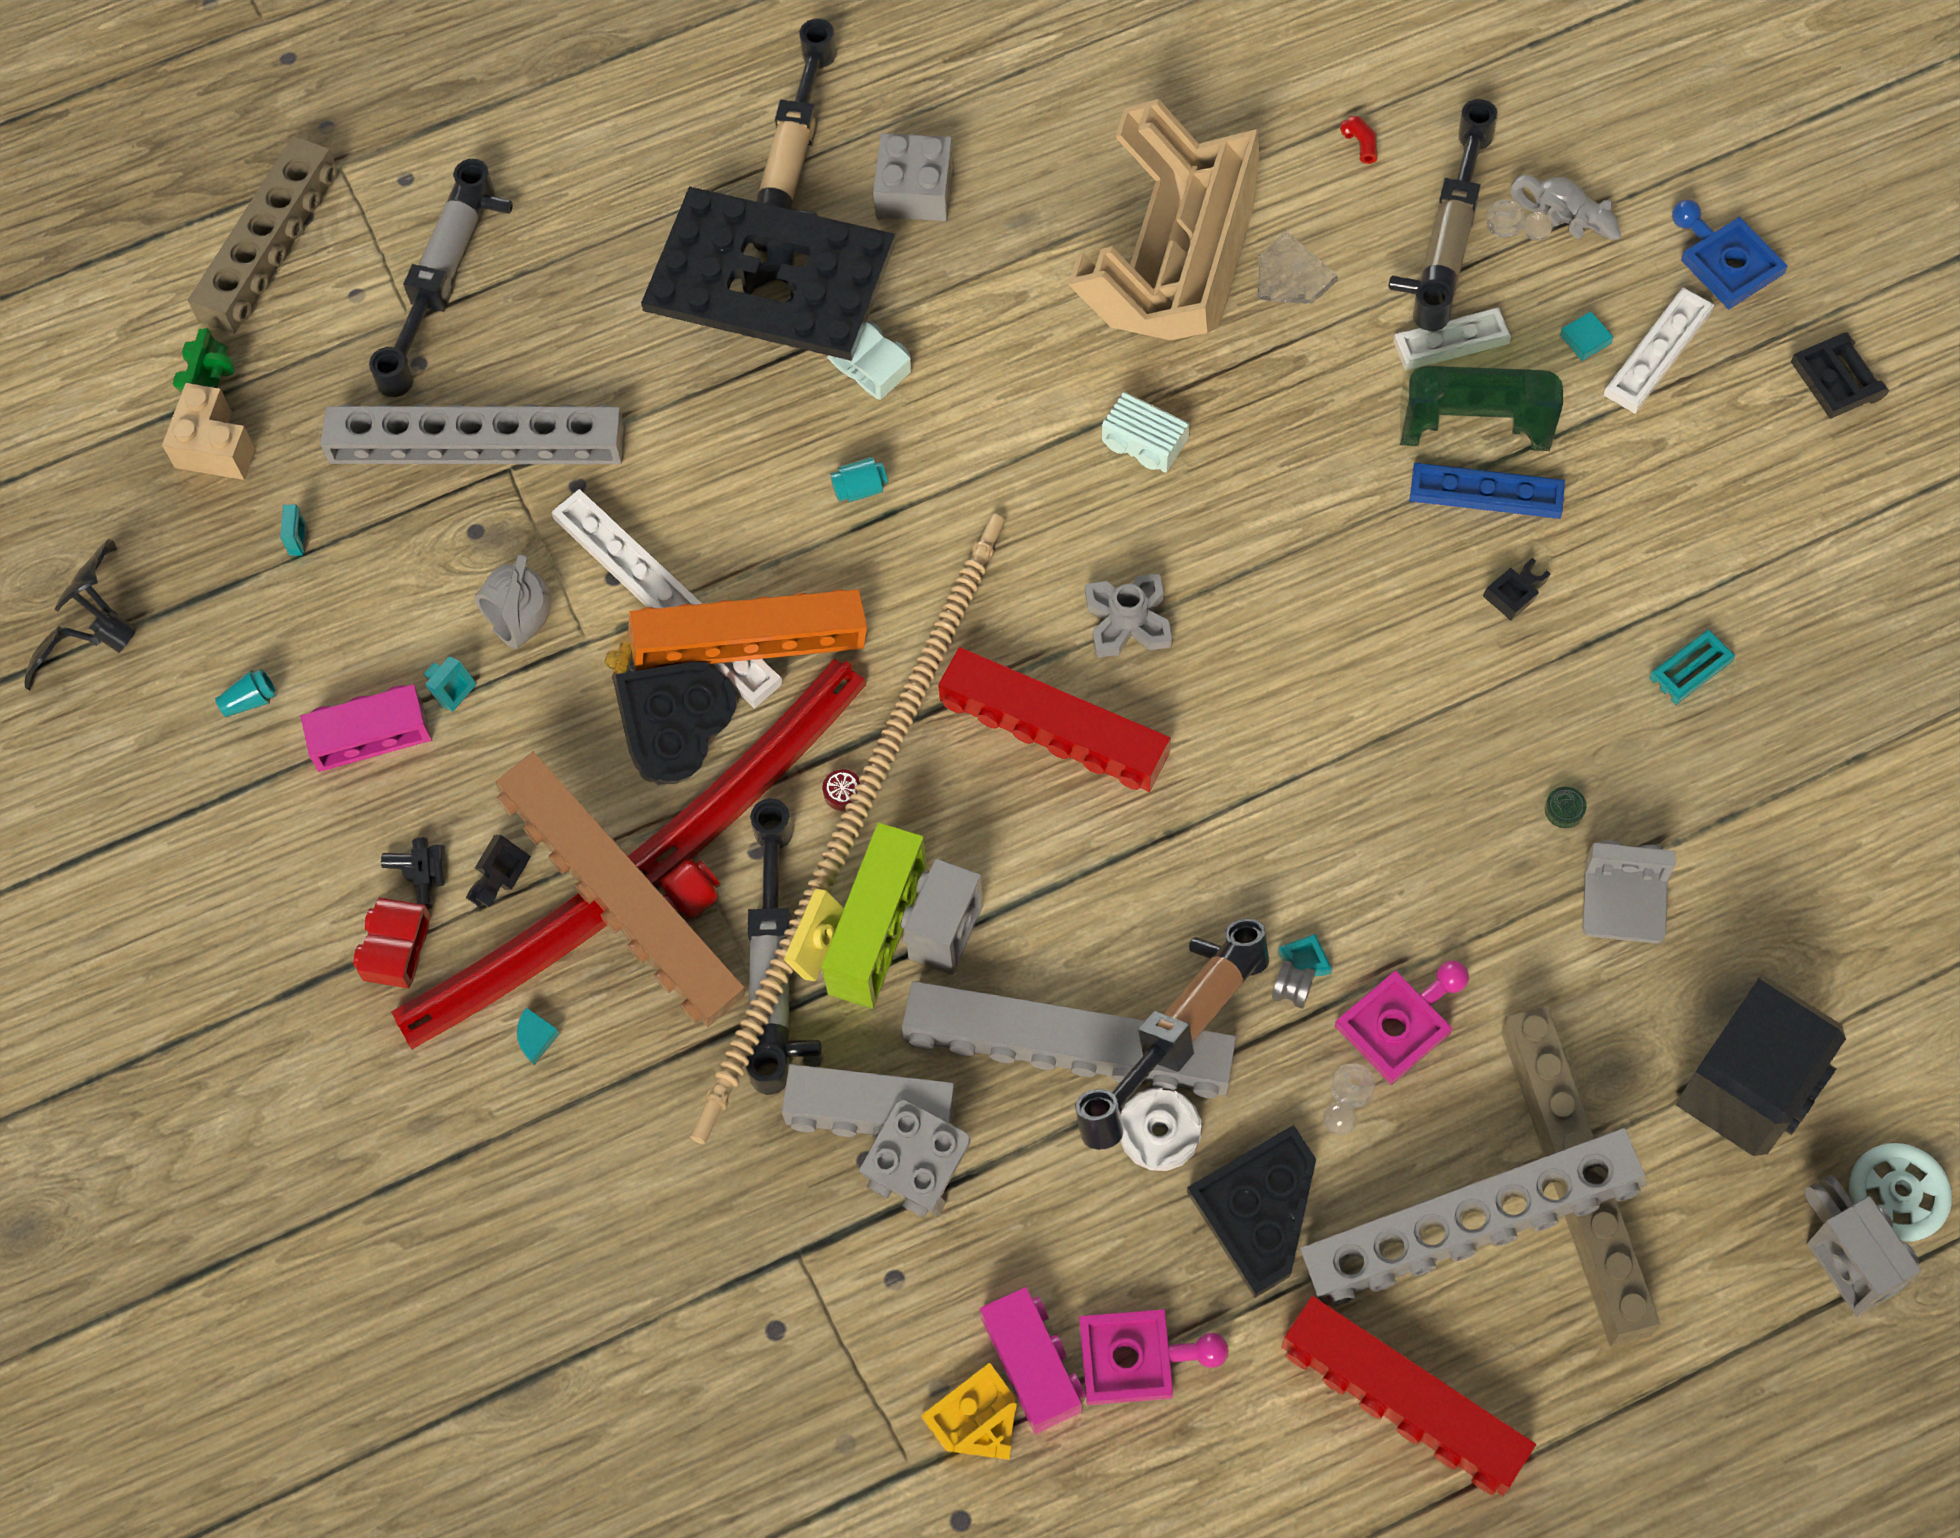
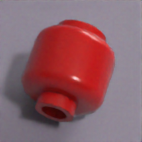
M685 860L661 880V887L665 892L663 897L678 914L682 913L688 919L698 917L714 904L719 897L716 888L721 884L702 861L696 864L694 861Z

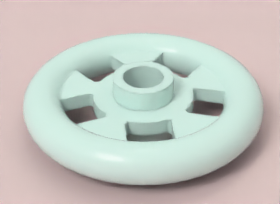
M1902 1143L1883 1144L1865 1152L1853 1166L1849 1178V1196L1854 1205L1868 1198L1867 1190L1878 1189L1880 1200L1884 1204L1880 1206L1887 1211L1892 1223L1893 1211L1897 1213H1910L1911 1224L1893 1223L1892 1229L1902 1242L1917 1241L1934 1234L1948 1218L1952 1205V1190L1949 1179L1940 1164L1923 1150ZM1887 1161L1894 1171L1886 1174L1882 1179L1875 1172L1874 1168L1880 1163ZM1910 1163L1920 1168L1926 1174L1922 1181L1919 1182L1915 1176L1905 1171ZM1895 1185L1906 1187L1908 1196H1900L1895 1191ZM1923 1192L1935 1197L1931 1211L1918 1206L1922 1200Z

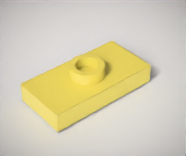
M814 890L784 958V961L804 980L816 981L844 910L826 890Z

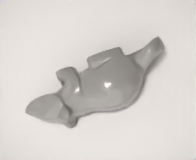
M1522 175L1513 181L1510 190L1511 196L1521 207L1532 211L1534 215L1538 214L1542 219L1555 227L1560 222L1570 224L1569 232L1575 238L1580 239L1583 236V228L1593 229L1596 234L1611 240L1621 238L1617 218L1611 211V201L1604 200L1601 204L1595 202L1573 180L1564 177H1553L1539 181L1533 176ZM1523 187L1529 188L1533 192L1536 203L1527 199L1522 191Z

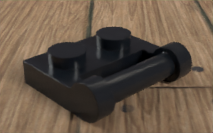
M1848 332L1797 352L1791 360L1792 365L1830 419L1866 403H1876L1889 393L1885 383L1882 380L1878 381L1854 348L1855 341ZM1837 355H1841L1843 357V359L1848 364L1852 372L1855 374L1859 382L1862 384V388L1858 387V385L1851 377V375L1844 367V365L1837 357Z

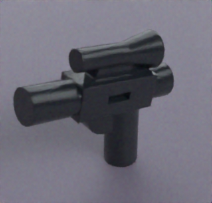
M417 837L412 840V854L382 853L381 867L401 869L403 877L409 882H414L417 904L426 905L429 910L433 907L432 879H434L435 886L437 887L445 885L443 869L445 846L432 845L428 848V839Z

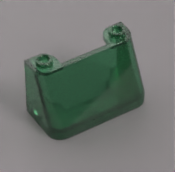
M1447 366L1420 367L1413 371L1402 386L1400 396V445L1419 446L1421 435L1426 430H1438L1439 415L1512 418V434H1520L1521 431L1531 440V451H1550L1563 407L1562 381L1556 374L1545 370Z

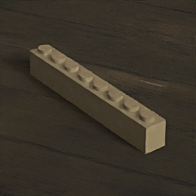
M1548 1006L1509 1015L1501 1033L1544 1157L1595 1139ZM1593 1167L1586 1172L1584 1178L1591 1184H1601L1608 1178L1605 1169ZM1553 1182L1560 1199L1566 1194L1568 1188L1563 1183ZM1615 1197L1600 1202V1208L1587 1215L1575 1216L1574 1212L1565 1215L1610 1347L1651 1337L1660 1326V1321Z

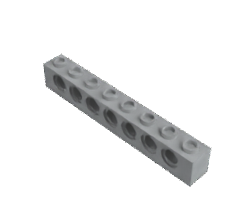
M343 404L339 407L326 406L320 445L329 464H622L625 425L620 407L603 404L595 407H575L568 404L558 407H538L531 404L523 405L522 407H502L495 404L485 407H466L459 404H453L448 407H429L423 404L413 405L412 407H393L387 404H380L375 407H356L350 404ZM546 431H552L548 434H543ZM583 431H589L585 434H579Z
M1625 1128L1301 1247L1300 1249L1319 1299L1323 1303L1330 1302L1332 1306L1342 1305L1353 1300L1356 1297L1355 1292L1371 1287L1372 1291H1379L1388 1288L1396 1283V1277L1410 1272L1412 1276L1429 1273L1436 1269L1435 1263L1452 1257L1453 1261H1461L1477 1253L1476 1248L1492 1242L1493 1246H1502L1516 1240L1518 1232L1532 1227L1534 1231L1551 1228L1559 1223V1217L1574 1212L1575 1216H1583L1592 1213L1600 1208V1202L1615 1197L1616 1201H1624L1635 1197L1641 1193L1640 1188L1646 1186V1178ZM1593 1167H1601L1609 1173L1608 1178L1601 1184H1591L1585 1180L1584 1176ZM1553 1182L1563 1183L1568 1188L1566 1194L1557 1200L1549 1199L1544 1195L1546 1186ZM1512 1197H1520L1527 1202L1526 1208L1516 1215L1508 1214L1503 1210L1505 1202ZM1480 1212L1484 1214L1486 1220L1483 1226L1476 1230L1465 1228L1463 1220L1469 1213ZM1440 1227L1445 1230V1236L1440 1243L1429 1245L1423 1242V1235L1427 1229ZM1397 1241L1404 1244V1252L1399 1258L1389 1260L1383 1257V1249L1388 1243ZM1358 1256L1364 1259V1266L1357 1274L1348 1275L1343 1272V1264L1348 1258Z

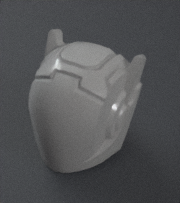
M521 554L517 556L515 564L502 565L494 570L485 581L483 587L475 595V602L479 610L494 625L493 632L513 649L521 647L543 626L551 610L552 599L547 584L536 572L525 567L527 557Z

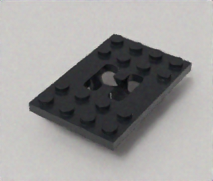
M689 186L642 299V309L644 312L852 361L895 247L896 237L894 233ZM750 243L767 245V262L761 263V258L745 255L746 246ZM794 252L809 256L806 265L803 267L794 266ZM734 279H742L743 293L730 290ZM769 281H783L789 284L791 298L783 303L754 296L752 293L755 288Z

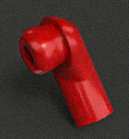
M1350 116L1348 120L1342 121L1340 125L1342 135H1345L1346 139H1351L1355 136L1359 141L1360 161L1364 164L1376 162V132L1360 116Z

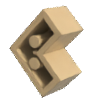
M185 383L162 446L174 468L245 480L255 447L243 425L229 423L232 411L221 389Z

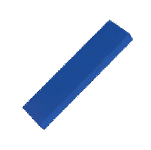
M1414 462L1409 501L1561 519L1565 480Z

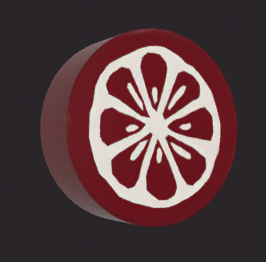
M845 769L835 770L827 775L822 785L826 803L833 809L846 810V805L851 803L850 796L856 794L855 786L860 784L859 777L854 772Z

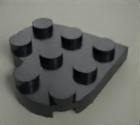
M688 662L615 674L612 678L628 751L635 768L639 770L640 776L645 781L657 782L659 784H677L689 779L702 766L703 760L708 753V738L718 735L730 723L732 715L737 708L735 689L731 680L727 676L724 677L718 670L708 667L710 664L705 662Z

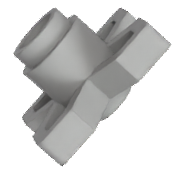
M1159 574L1137 576L1133 584H1124L1118 588H1115L1108 581L1085 585L1088 611L1104 619L1093 630L1094 648L1098 658L1119 655L1131 636L1149 651L1170 648L1172 646L1169 620L1152 612L1163 601L1164 596Z

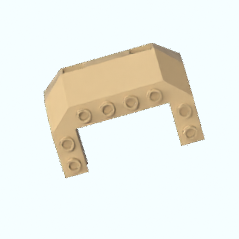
M1159 99L1126 107L1123 110L1115 137L1156 181L1132 260L1129 264L1113 246L1100 250L1096 265L1084 253L1077 254L1068 285L1111 328L1167 340L1208 333L1219 328L1253 211L1259 163L1258 129L1199 144Z

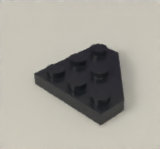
M1294 1125L1187 1187L1189 1197L1254 1298L1291 1277L1316 1164L1315 1156Z

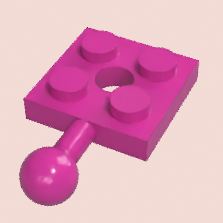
M1458 961L1444 962L1437 970L1436 981L1420 994L1395 970L1337 1019L1334 1027L1392 1085L1451 1034L1453 1028L1431 1006L1445 995L1446 992L1457 993L1462 991L1469 981L1468 970ZM1387 1019H1397L1404 1025L1405 1032L1399 1036H1390L1384 1032L1382 1023Z
M1165 1309L1079 1316L1087 1405L1173 1399L1170 1362L1198 1360L1205 1367L1216 1368L1226 1361L1229 1354L1226 1340L1216 1333L1204 1334L1196 1343L1168 1345ZM1124 1346L1133 1348L1138 1354L1139 1359L1137 1363L1130 1368L1118 1366L1113 1359L1117 1349Z

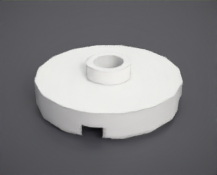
M1150 1088L1137 1093L1125 1104L1122 1111L1123 1137L1120 1142L1124 1152L1135 1164L1149 1170L1168 1171L1182 1166L1194 1155L1201 1139V1119L1195 1105L1184 1094L1175 1090L1172 1092L1170 1090H1163V1088ZM1156 1126H1163L1166 1128L1167 1134L1158 1137L1153 1134L1152 1129Z

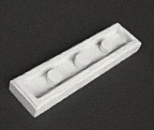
M1682 287L1606 387L1604 396L1636 414L1712 313L1714 304Z

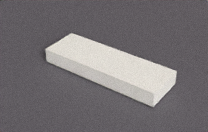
M1498 307L1451 319L1441 330L1426 331L1416 328L1394 334L1393 342L1403 367L1407 371L1510 344L1511 335Z

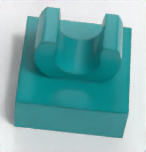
M450 656L441 666L432 663L423 674L429 679L425 684L440 705L451 712L458 707L477 684L462 663Z

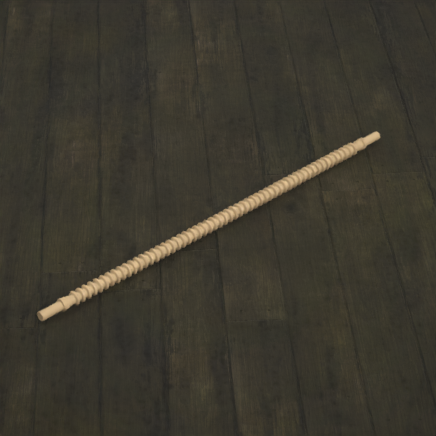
M993 514L979 542L976 541L972 547L971 559L964 562V568L959 572L960 577L955 580L956 586L951 588L952 594L947 597V603L942 607L943 612L938 615L939 621L934 623L935 630L930 632V638L925 642L926 647L921 650L922 656L917 658L918 665L913 667V674L908 677L909 683L904 685L903 689L905 692L900 694V701L895 703L896 710L890 714L892 720L886 722L888 729L882 730L883 738L878 739V747L874 748L872 752L874 756L868 759L870 766L864 767L865 775L860 776V784L854 788L856 794L850 796L851 803L845 807L847 813L841 815L842 822L836 825L838 832L832 833L833 841L827 843L829 851H825L822 854L825 861L818 862L817 866L820 870L814 871L813 877L815 880L808 882L810 890H805L803 893L805 899L799 901L801 909L795 910L794 916L796 919L789 921L792 929L785 930L784 935L787 939L780 940L779 945L782 949L775 950L774 954L777 959L770 961L772 969L765 971L767 979L761 980L760 985L762 989L755 991L758 999L751 1000L750 1005L753 1009L746 1010L745 1015L748 1019L741 1021L740 1025L743 1029L737 1030L735 1033L738 1040L731 1041L730 1046L733 1050L725 1053L728 1060L721 1062L720 1067L723 1071L716 1072L717 1082L712 1089L708 1090L705 1096L707 1103L690 1136L697 1143H706L721 1110H726L729 1104L728 1098L732 1087L739 1085L737 1077L744 1075L741 1067L749 1065V1060L746 1057L752 1056L754 1054L752 1046L759 1044L756 1036L763 1035L764 1029L761 1026L769 1023L767 1015H772L774 1012L771 1005L778 1004L779 999L776 995L783 994L784 989L781 985L787 984L788 978L786 975L793 973V968L784 961V958L815 889L826 890L831 894L829 886L836 884L834 877L839 876L841 873L838 867L845 865L843 857L849 856L850 851L848 848L853 847L855 843L852 838L859 836L857 829L862 828L864 825L861 819L868 817L866 810L872 808L871 800L877 799L875 791L881 790L882 785L880 782L886 780L884 772L890 771L891 766L889 763L895 761L894 754H897L900 750L898 745L903 744V736L907 735L909 731L907 726H911L913 723L911 717L917 715L916 708L922 705L920 699L926 697L925 690L930 688L929 681L935 678L933 672L939 670L938 663L943 661L942 655L947 653V646L952 642L951 637L956 634L955 628L960 626L959 619L964 618V611L969 607L968 602L973 599L972 593L977 591L976 585L981 582V576L985 574L984 565L987 561L991 560L994 552L993 546L1005 523V519L1000 515Z

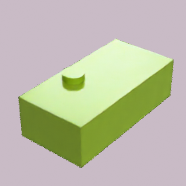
M877 823L821 966L828 995L874 1009L904 928H901L904 912L908 905H914L918 894L917 885L923 871L928 868L924 836Z

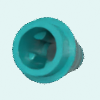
M263 669L256 672L250 670L221 695L216 697L215 701L221 713L228 718L231 715L270 704V699L277 696V692L271 679Z

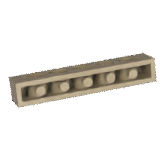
M295 136L291 137L190 295L188 302L198 321L235 334L240 325L249 318L253 304L259 295L263 294L267 289L270 277L275 269L282 265L290 245L294 239L301 235L307 218L311 212L317 209L322 194L327 186L331 185L336 178L338 169L329 148Z

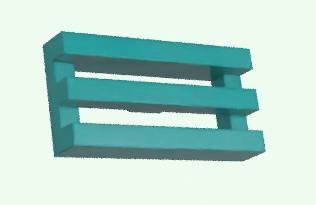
M1707 629L1653 670L1649 679L1653 683L1658 682L1661 685L1660 690L1664 694L1669 693L1672 696L1671 701L1677 705L1731 664L1736 655ZM1708 642L1712 645L1710 649L1669 679L1666 674ZM1720 653L1722 655L1681 688L1677 687L1678 684Z

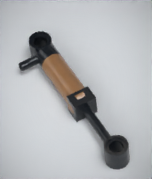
M1249 918L1234 921L1225 931L1226 942L1222 946L1198 937L1191 939L1189 943L1190 952L1210 960L1163 1014L1154 1011L1138 1029L1143 1053L1142 1058L1112 1092L1104 1089H1094L1085 1092L1078 1098L1075 1110L1081 1138L1086 1146L1096 1150H1103L1119 1143L1123 1137L1120 1115L1122 1113V1105L1157 1065L1179 1072L1194 1055L1192 1043L1249 976L1259 974L1269 965V953L1265 927L1261 922Z

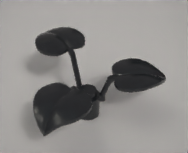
M106 540L74 576L71 585L60 596L54 609L59 612L65 603L74 598L96 616L89 626V629L94 631L93 635L67 627L61 628L60 626L52 631L37 647L28 664L24 685L29 691L33 672L49 655L55 644L65 637L72 636L87 640L95 646L103 642L120 653L135 634L137 628L119 617V614L112 610L92 587V585L98 583L95 570L100 565L104 556L117 550L113 540ZM85 590L102 610L97 609L79 593Z

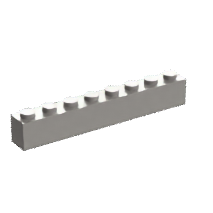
M912 981L902 1030L904 1040L910 1041L909 1043L912 1046L921 1049H932L934 1046L950 1048L951 1052L961 1056H972L975 1052L990 1055L991 1059L1002 1063H1012L1014 1059L1031 1062L1030 1064L1033 1067L1042 1070H1053L1056 1066L1071 1069L1072 1073L1083 1077H1093L1095 1074L1112 1076L1114 1081L1120 1083L1143 1056L1138 1029L1145 1021ZM1202 1031L1192 1043L1194 1055L1179 1072L1157 1065L1143 1082L1153 1083L1152 1085L1155 1088H1163V1090L1174 1091L1177 1090V1087L1194 1090V1094L1205 1098H1216L1218 1095L1227 1096L1236 1036Z

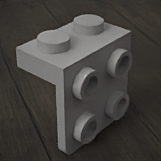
M1613 840L1593 843L1585 861L1582 924L1584 934L1590 937L1655 944L1661 943L1666 934L1667 881L1675 867V851L1664 850L1658 845H1643L1641 847L1623 846L1622 843Z
M900 1100L895 1104L859 1172L869 1179L866 1187L887 1199L891 1192L905 1199L904 1208L922 1218H925L928 1212L939 1217L946 1204L941 1196L970 1145V1137L966 1132L906 1100Z

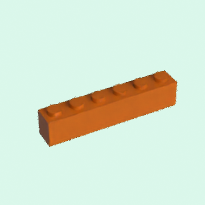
M837 589L825 593H797L792 596L772 598L762 596L740 601L721 600L716 603L682 604L676 607L665 608L645 607L640 610L629 611L628 634L634 669L639 671L688 662L714 664L864 649L867 623L859 589Z

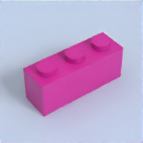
M414 684L394 686L388 689L387 692L372 696H357L347 703L333 707H318L311 713L300 715L308 754L318 772L432 741L423 702Z
M1024 1287L979 1308L981 1320L1034 1435L1080 1414V1399L1086 1397L1077 1375L1073 1373L1068 1376L1063 1366L1062 1360L1066 1359L1067 1355L1058 1335L1055 1334L1050 1337L1043 1322L1049 1320V1317L1040 1297L1031 1298L1027 1287Z

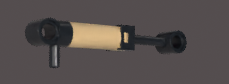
M820 18L808 20L800 28L799 36L802 57L805 62L795 101L780 99L775 116L776 131L756 202L818 216L816 212L792 209L791 206L808 145L812 146L817 130L815 105L809 103L818 68L831 65L836 58L834 29L827 20ZM753 243L754 247L759 251L767 252V245Z

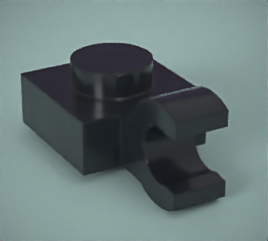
M494 835L475 867L483 876L471 887L466 899L478 907L481 904L490 907L500 887L504 890L513 889L531 856L504 836Z

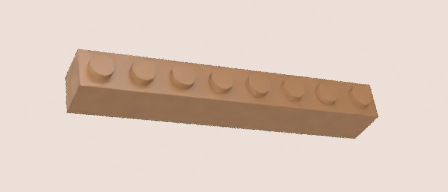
M534 751L496 780L499 792L496 799L503 809L511 816L516 812L523 819L525 824L522 828L528 837L536 845L543 842L552 852L548 855V858L562 874H565L567 871L571 873L578 881L574 885L578 893L589 904L595 900L604 911L600 916L614 933L621 930L631 942L627 944V947L641 963L648 960L657 970L654 974L657 982L668 993L672 990L676 991L684 1000L680 1004L681 1008L694 1023L701 1020L709 1027L744 997L745 987Z

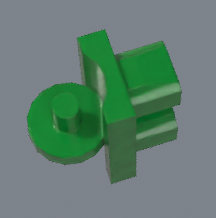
M208 328L198 329L196 340L184 343L182 355L183 359L188 363V367L185 371L176 372L173 380V386L181 393L185 383L217 388L222 376H230L235 371L236 363L228 357L229 348L214 339Z

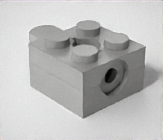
M1831 1175L1821 1179L1819 1184L1814 1183L1805 1189L1807 1201L1823 1223L1822 1227L1807 1245L1856 1317L1899 1294L1921 1272L1918 1266L1919 1260L1909 1244L1901 1242L1892 1229L1893 1223L1887 1211L1880 1205L1876 1206L1870 1196L1854 1205L1838 1180Z

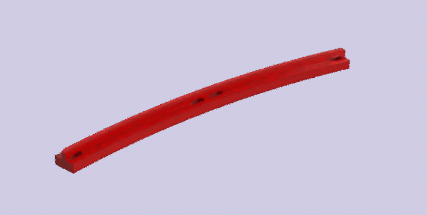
M834 659L803 695L736 763L675 818L627 857L640 871H643L644 876L657 888L667 874L685 860H691L738 819L817 741L866 686L865 679L853 671L852 664L849 662L841 663ZM843 679L847 681L846 685L837 695L833 693V690ZM674 846L677 849L661 863H658L656 860L670 847ZM578 893L549 915L476 963L391 1011L410 1048L418 1047L477 1013L591 938L607 926L600 916L604 912L595 900L590 904L587 903ZM430 1014L431 1020L410 1030L408 1025Z

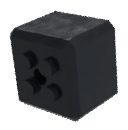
M1761 974L1695 1071L1677 1101L1676 1106L1752 1156L1766 1155L1784 1132L1790 1135L1794 1133L1815 1103V1099L1837 1068L1830 1063L1846 1040L1843 1026Z

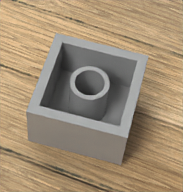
M881 133L873 189L876 217L947 221L953 171L952 137Z
M935 858L931 870H924L917 885V893L920 894L915 906L908 905L901 921V928H904L905 932L903 942L907 945L909 959L954 975L984 906L981 875Z

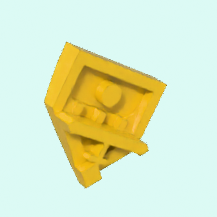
M987 1363L920 1415L945 1451L1010 1459V1444L1017 1403H1015V1396L991 1363Z

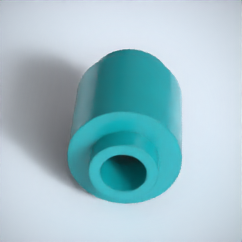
M873 457L840 466L838 471L830 473L838 502L847 500L850 503L883 493L882 485L888 483L882 462L875 463Z

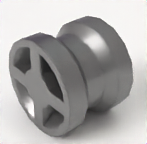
M1284 960L1275 983L1272 999L1278 1001L1288 999L1293 1001L1296 1007L1303 1009L1313 982L1315 970L1310 968L1300 970L1294 968L1291 962Z

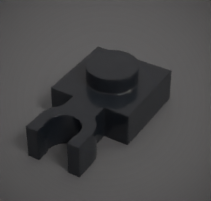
M1533 558L1526 562L1520 575L1512 568H1509L1490 584L1483 594V597L1510 621L1535 601L1539 594V591L1536 589L1543 586L1551 575L1548 571H1545L1541 576L1533 575L1530 572L1536 563V560Z

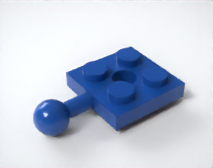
M1686 199L1674 206L1672 210L1673 222L1680 228H1690L1702 240L1684 251L1681 261L1728 310L1785 274L1788 265L1740 217L1714 232L1701 219V209L1695 201ZM1738 259L1742 262L1743 266L1733 268L1725 260Z

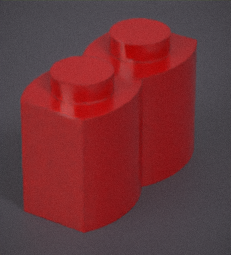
M379 897L374 908H369L365 918V930L368 934L363 944H359L356 947L353 959L354 967L357 968V972L363 981L410 988L417 970L420 951L425 943L430 925L431 915L426 905Z

